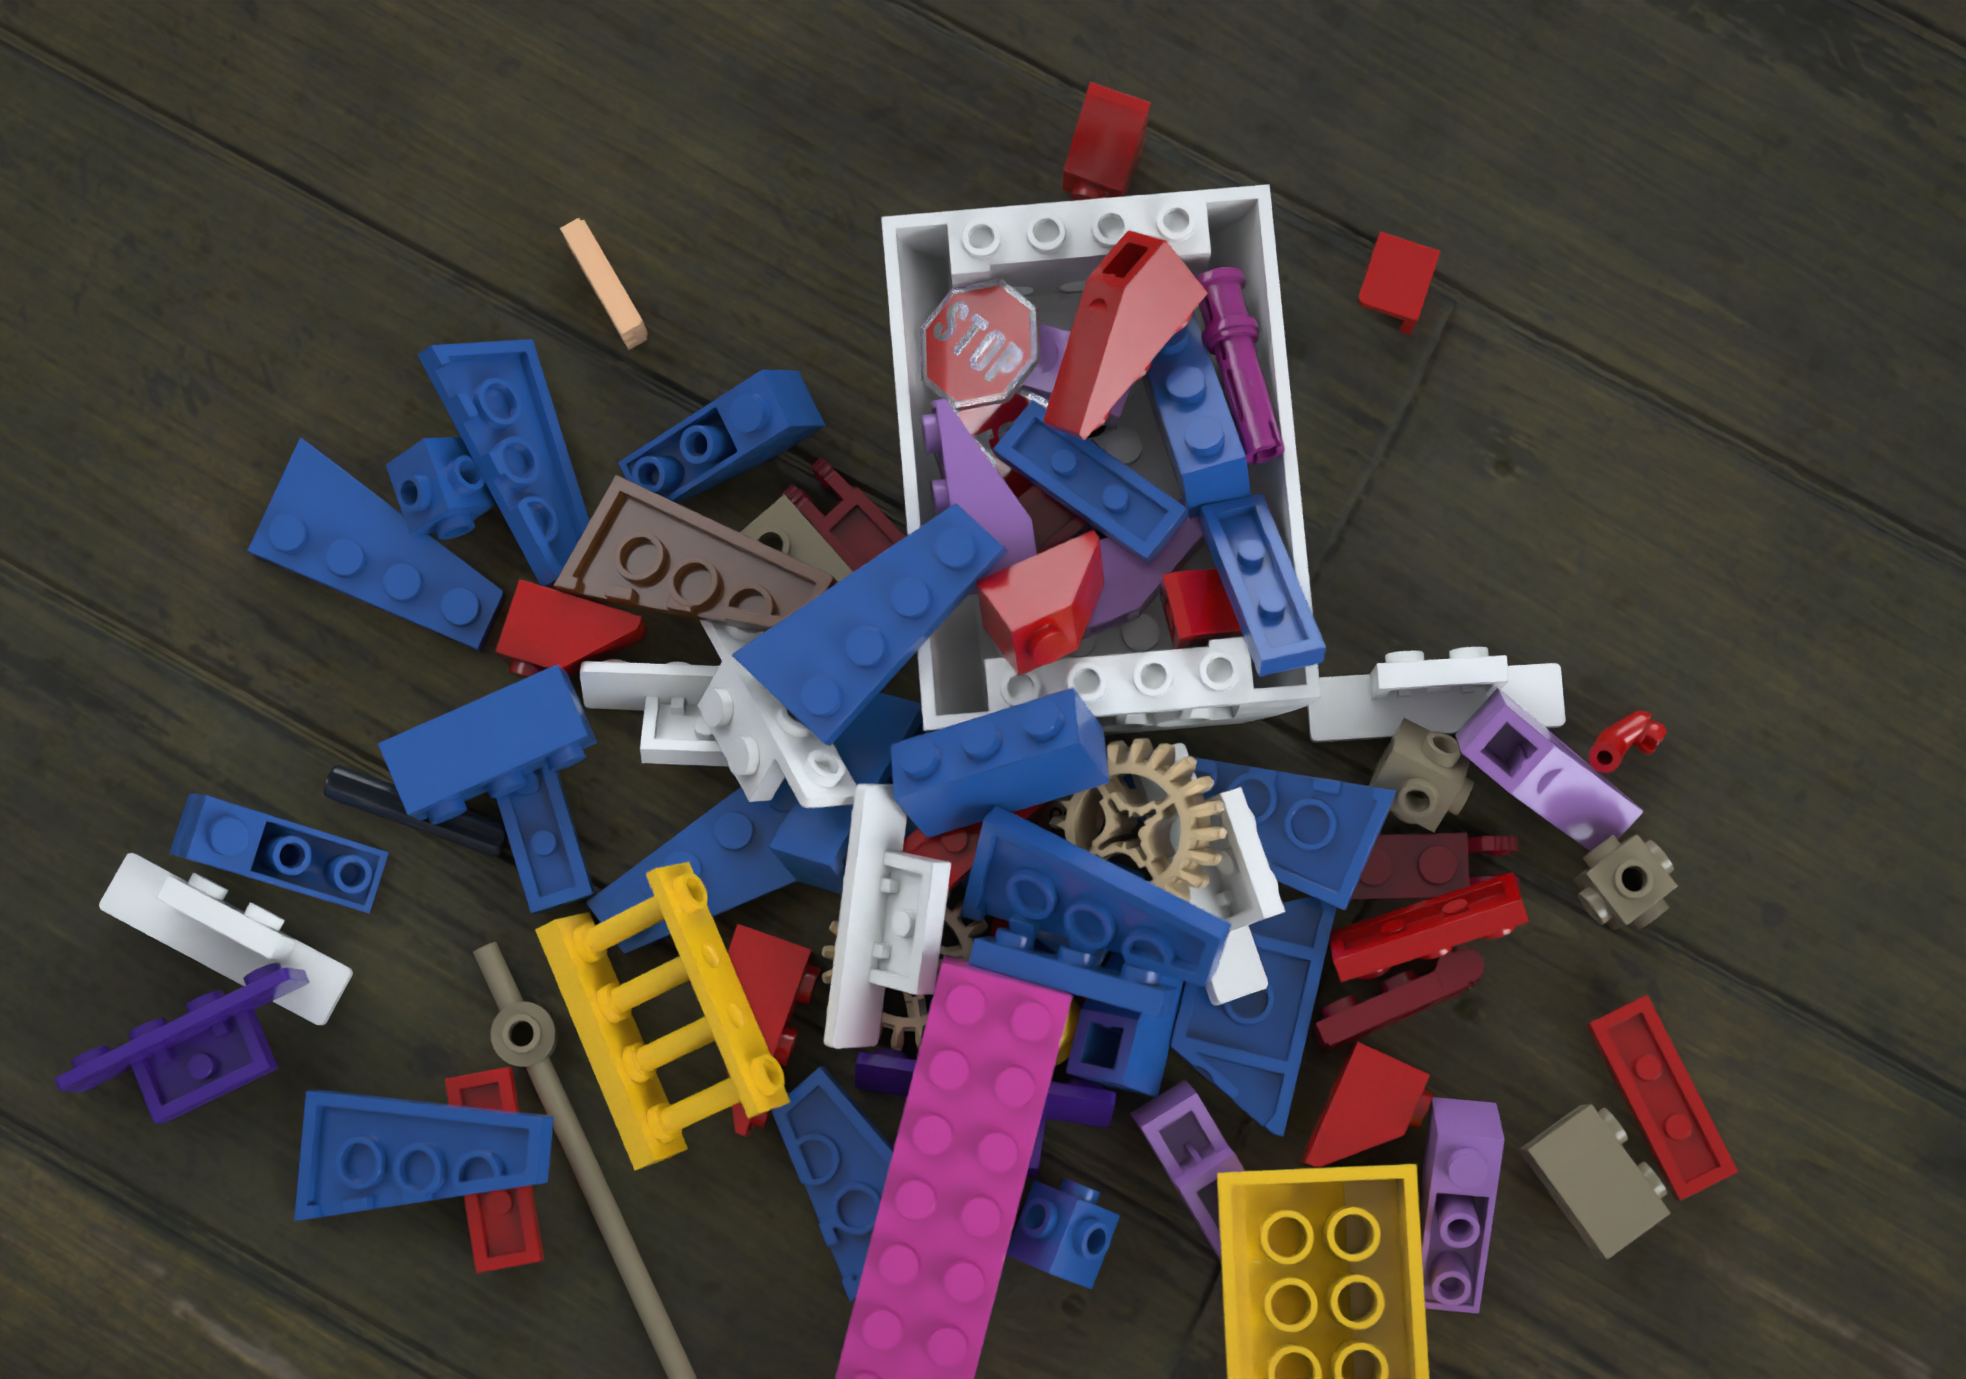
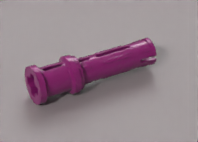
M1236 267L1215 268L1196 277L1208 292L1199 303L1205 325L1201 339L1203 345H1206L1210 354L1216 356L1217 363H1219L1224 388L1246 456V462L1250 463L1252 461L1253 464L1265 463L1281 456L1285 451V446L1277 428L1273 407L1257 357L1255 343L1259 338V325L1257 320L1248 314L1242 293L1246 285L1242 270Z

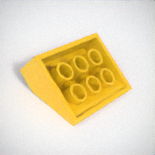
M1416 1164L1216 1173L1227 1379H1429Z

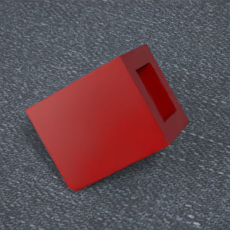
M1380 231L1366 269V275L1357 300L1358 304L1362 307L1402 319L1398 332L1411 335L1419 319L1440 251Z

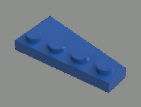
M533 339L429 346L418 354L423 367L540 586L547 588L555 587L554 584L586 529L589 518Z
M301 437L247 550L255 557L480 653L484 649L507 598L504 591L429 534L410 535L404 517L400 512Z
M955 503L733 653L732 656L820 741L831 746L976 587V581L983 579L1008 550Z
M1193 757L1197 760L1194 771L1196 778L1210 776L1214 780L1211 789L1203 794L1205 800L1223 792L1242 788L1248 808L1255 817L1256 831L1269 868L1277 881L1342 910H1347L1398 791ZM1131 773L1123 776L1129 789H1135L1136 786ZM1146 816L1136 817L1140 821H1147Z
M786 777L773 798L769 801L749 802L742 787H740L586 902L599 921L603 922L655 896L645 873L655 868L684 862L690 863L694 874L703 882L708 895L707 905L712 917L734 908L738 909L793 883H799L769 849L771 842L777 834L779 825L787 817L797 800ZM665 920L617 943V945L625 955H629L672 936Z
M997 805L983 820L960 916L981 921L986 915L1009 921V930L1035 937L1040 930L1069 938V948L1094 954L1097 949L1101 948L1121 953L1127 965L1202 987H1206L1217 972L1232 925Z
M326 1090L306 1091L294 1221L547 1183L554 1116Z

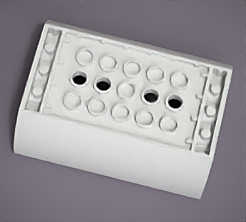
M1269 184L881 217L908 535L935 517L931 495V480L941 479L938 453H926L921 416L932 414L930 401L946 399L958 415L963 404L977 399L955 401L927 377L926 329L954 294L1000 285L1029 309L1030 321L1071 332L1087 278L1124 234L1131 230L1166 240L1195 277L1206 271L1221 267H1236L1244 273L1246 285L1242 293L1248 314L1257 320L1260 329L1259 338L1255 343L1257 357L1273 407L1277 428L1285 446L1283 454L1274 460L1259 464H1253L1252 461L1247 463L1251 495L1263 493L1312 612ZM956 301L946 313L947 329L943 334H941V331L945 326L940 322L936 324L933 330L936 339L946 341L960 302H964ZM1198 305L1194 309V313L1202 333L1205 330V325ZM1209 353L1232 417L1219 363H1217L1216 356ZM1140 378L1133 384L1117 429L1107 426L1099 436L1088 439H1094L1102 449L1173 499L1179 501L1182 495L1142 378ZM1017 393V394H1019V395H1021V396H1023V397H1026V398H1028V399H1030V400L1033 399V398H1031V397H1028V396H1025V395H1023V394ZM1033 399V400L1036 401L1037 403H1039V404H1041V405H1044V406L1046 407V409H1047V407H1048V404H1047V403H1044V402H1041V401H1039V400ZM1007 422L1000 426L998 430L1000 440L1014 422ZM990 429L973 436L997 472H999L988 441L994 438L992 430ZM1087 523L1069 540L1096 530V528ZM1206 541L1180 571L1216 568ZM978 594L968 595L917 650L923 724L926 733L1072 687L1075 688L1101 724L1104 735L1246 723L1297 710L1317 701L1321 697L1318 664L1259 676L1244 637L1209 640L1206 647L1173 650L1160 601V594L1139 618L1083 639L1078 650L1061 657L1051 664L1043 665L1020 676L1016 674L1015 670L983 628Z

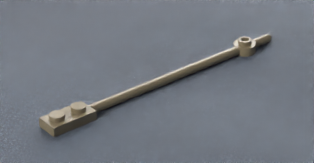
M497 942L487 944L475 950L473 954L500 1011L491 1027L492 1046L497 1055L505 1062L526 1068L546 1114L554 1116L553 1129L667 1378L697 1379L551 1062L550 1056L558 1043L559 1032L557 1023L552 1014L544 1007L523 1001ZM528 1022L534 1030V1036L528 1045L520 1047L514 1043L512 1031L518 1023Z

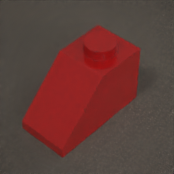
M1090 82L1063 170L1062 189L1071 192L1070 197L1074 201L1126 196L1145 144L1151 102Z
M1094 530L976 581L983 628L1018 676L1043 665L1051 664L1061 657L1078 650L1105 584L1100 539Z
M1217 568L1177 571L1162 575L1160 601L1173 650L1206 647L1209 640L1244 637Z
M519 579L495 652L505 662L511 663L508 673L522 679L557 664L571 677L580 672L582 662H600L643 640L648 625L642 616Z
M1359 1042L1351 1044L1300 1159V1163L1311 1168H1319L1403 1136L1408 1125L1418 1129L1433 1097L1432 1092L1424 1089L1430 1074Z

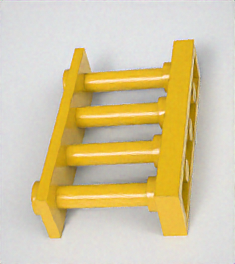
M689 862L659 867L645 873L655 896L597 925L594 924L590 912L555 919L535 929L634 1170L669 1159L688 1150L681 1133L682 1129L741 1102L747 1117L751 1118L790 1103L784 1088L785 1080L782 1068L778 1061L770 1055L708 908L706 888L701 879L694 874ZM665 920L680 956L620 985L607 955V948ZM690 980L705 1017L645 1045L632 1015V1008ZM716 1041L730 1078L670 1105L656 1073L657 1068Z

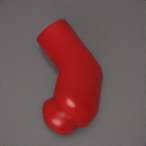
M1636 710L1600 732L1589 752V762L1596 771L1601 773L1613 772L1619 767L1625 753L1632 744L1643 754H1652L1667 733L1666 727L1662 723L1650 718L1653 713Z

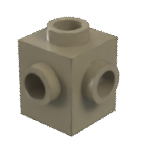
M1403 718L1376 764L1369 786L1398 791L1390 811L1404 822L1417 823L1435 832L1447 811L1454 815L1459 814L1473 788L1474 781L1465 777L1470 759L1461 752L1459 744L1454 738L1442 732H1432Z
M1637 834L1619 843L1615 836L1612 835L1582 857L1589 867L1575 877L1573 881L1581 890L1578 894L1581 904L1600 925L1606 923L1613 931L1632 922L1638 930H1641L1670 908L1663 897L1678 887L1669 875L1674 871V867L1664 851L1652 840L1644 843ZM1626 868L1641 885L1637 892L1629 891L1622 883V873Z

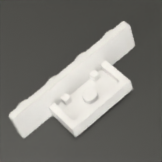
M700 620L722 663L701 698L698 707L748 801L771 800L786 777L800 805L805 808L854 804L857 786L834 744L832 743L831 746H828L820 741L732 656L733 653L764 632Z
M1488 648L1454 649L1449 651L1450 659L1424 660V652L1389 653L1385 655L1386 663H1377L1370 674L1319 677L1321 697L1307 705L1310 740L1318 743L1392 738L1403 718L1432 732L1437 731L1447 735L1456 734L1497 688L1501 689L1544 727L1559 728L1566 721L1561 667L1557 663L1508 666L1507 655L1489 656Z
M609 659L603 662L584 661L581 663L580 681L585 707L592 709L644 710L640 744L642 763L729 766L698 707L719 666L691 665L685 662H670L667 664L628 663L618 659Z
M1183 743L1173 745L1176 753L1175 762L1189 756ZM1195 772L1191 776L1192 781L1197 779ZM1131 773L1138 792L1146 801L1151 802L1163 799L1168 795L1153 780ZM1241 787L1205 800L1206 802L1222 801L1225 805L1222 812L1210 815L1211 826L1224 827L1227 834L1224 839L1209 841L1208 844L1209 847L1221 855L1220 863L1214 866L1200 864L1210 880L1207 886L1200 889L1189 886L1191 894L1189 903L1232 924L1217 972L1206 985L1208 996L1213 1005H1220L1267 988L1268 980L1248 925L1285 912L1278 893L1276 877L1269 868L1256 831L1255 817L1248 808ZM1155 814L1147 815V820L1153 817ZM1179 817L1173 822L1170 829V841L1176 853L1181 837Z
M858 784L855 790L824 1035V1044L833 1048L875 1046L878 1043L885 987L915 995L934 994L951 863L902 852L907 814L894 799L893 784Z
M129 853L126 855L100 901L99 907L102 911L243 986H246L243 979L245 975L268 964L279 962L282 968L305 970L310 983L273 1002L316 1025L327 1023L353 975L351 968L280 931L285 920L270 911L250 902L244 912L223 901L228 889L195 872H193L189 881H186L137 854Z

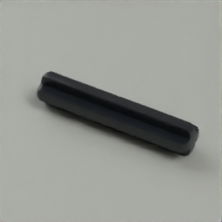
M341 765L333 766L325 781L324 795L332 800L494 857L501 854L508 839L503 822L469 810L455 818L431 825L428 818L422 821L407 815L395 784Z

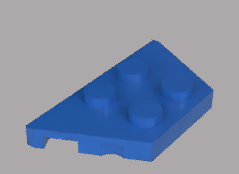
M1313 896L1284 902L1282 905L1285 912L1248 925L1268 980L1267 988L1220 1005H1213L1206 987L1185 982L1169 1047L1266 1131L1278 1137H1284L1337 908Z

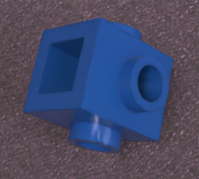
M461 437L423 438L386 464L410 535L437 533L438 538L442 540L462 536L475 528V519L496 506L487 484Z
M1065 1178L1059 1190L1034 1180L1007 1248L1006 1255L1049 1274L1092 1289L1120 1215L1096 1205L1100 1195L1098 1191Z

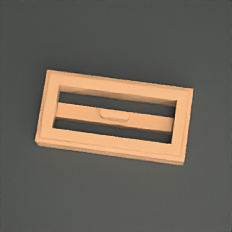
M577 218L561 227V232L570 250L628 350L648 340L646 336L649 334L642 318L585 220L581 221L580 218Z

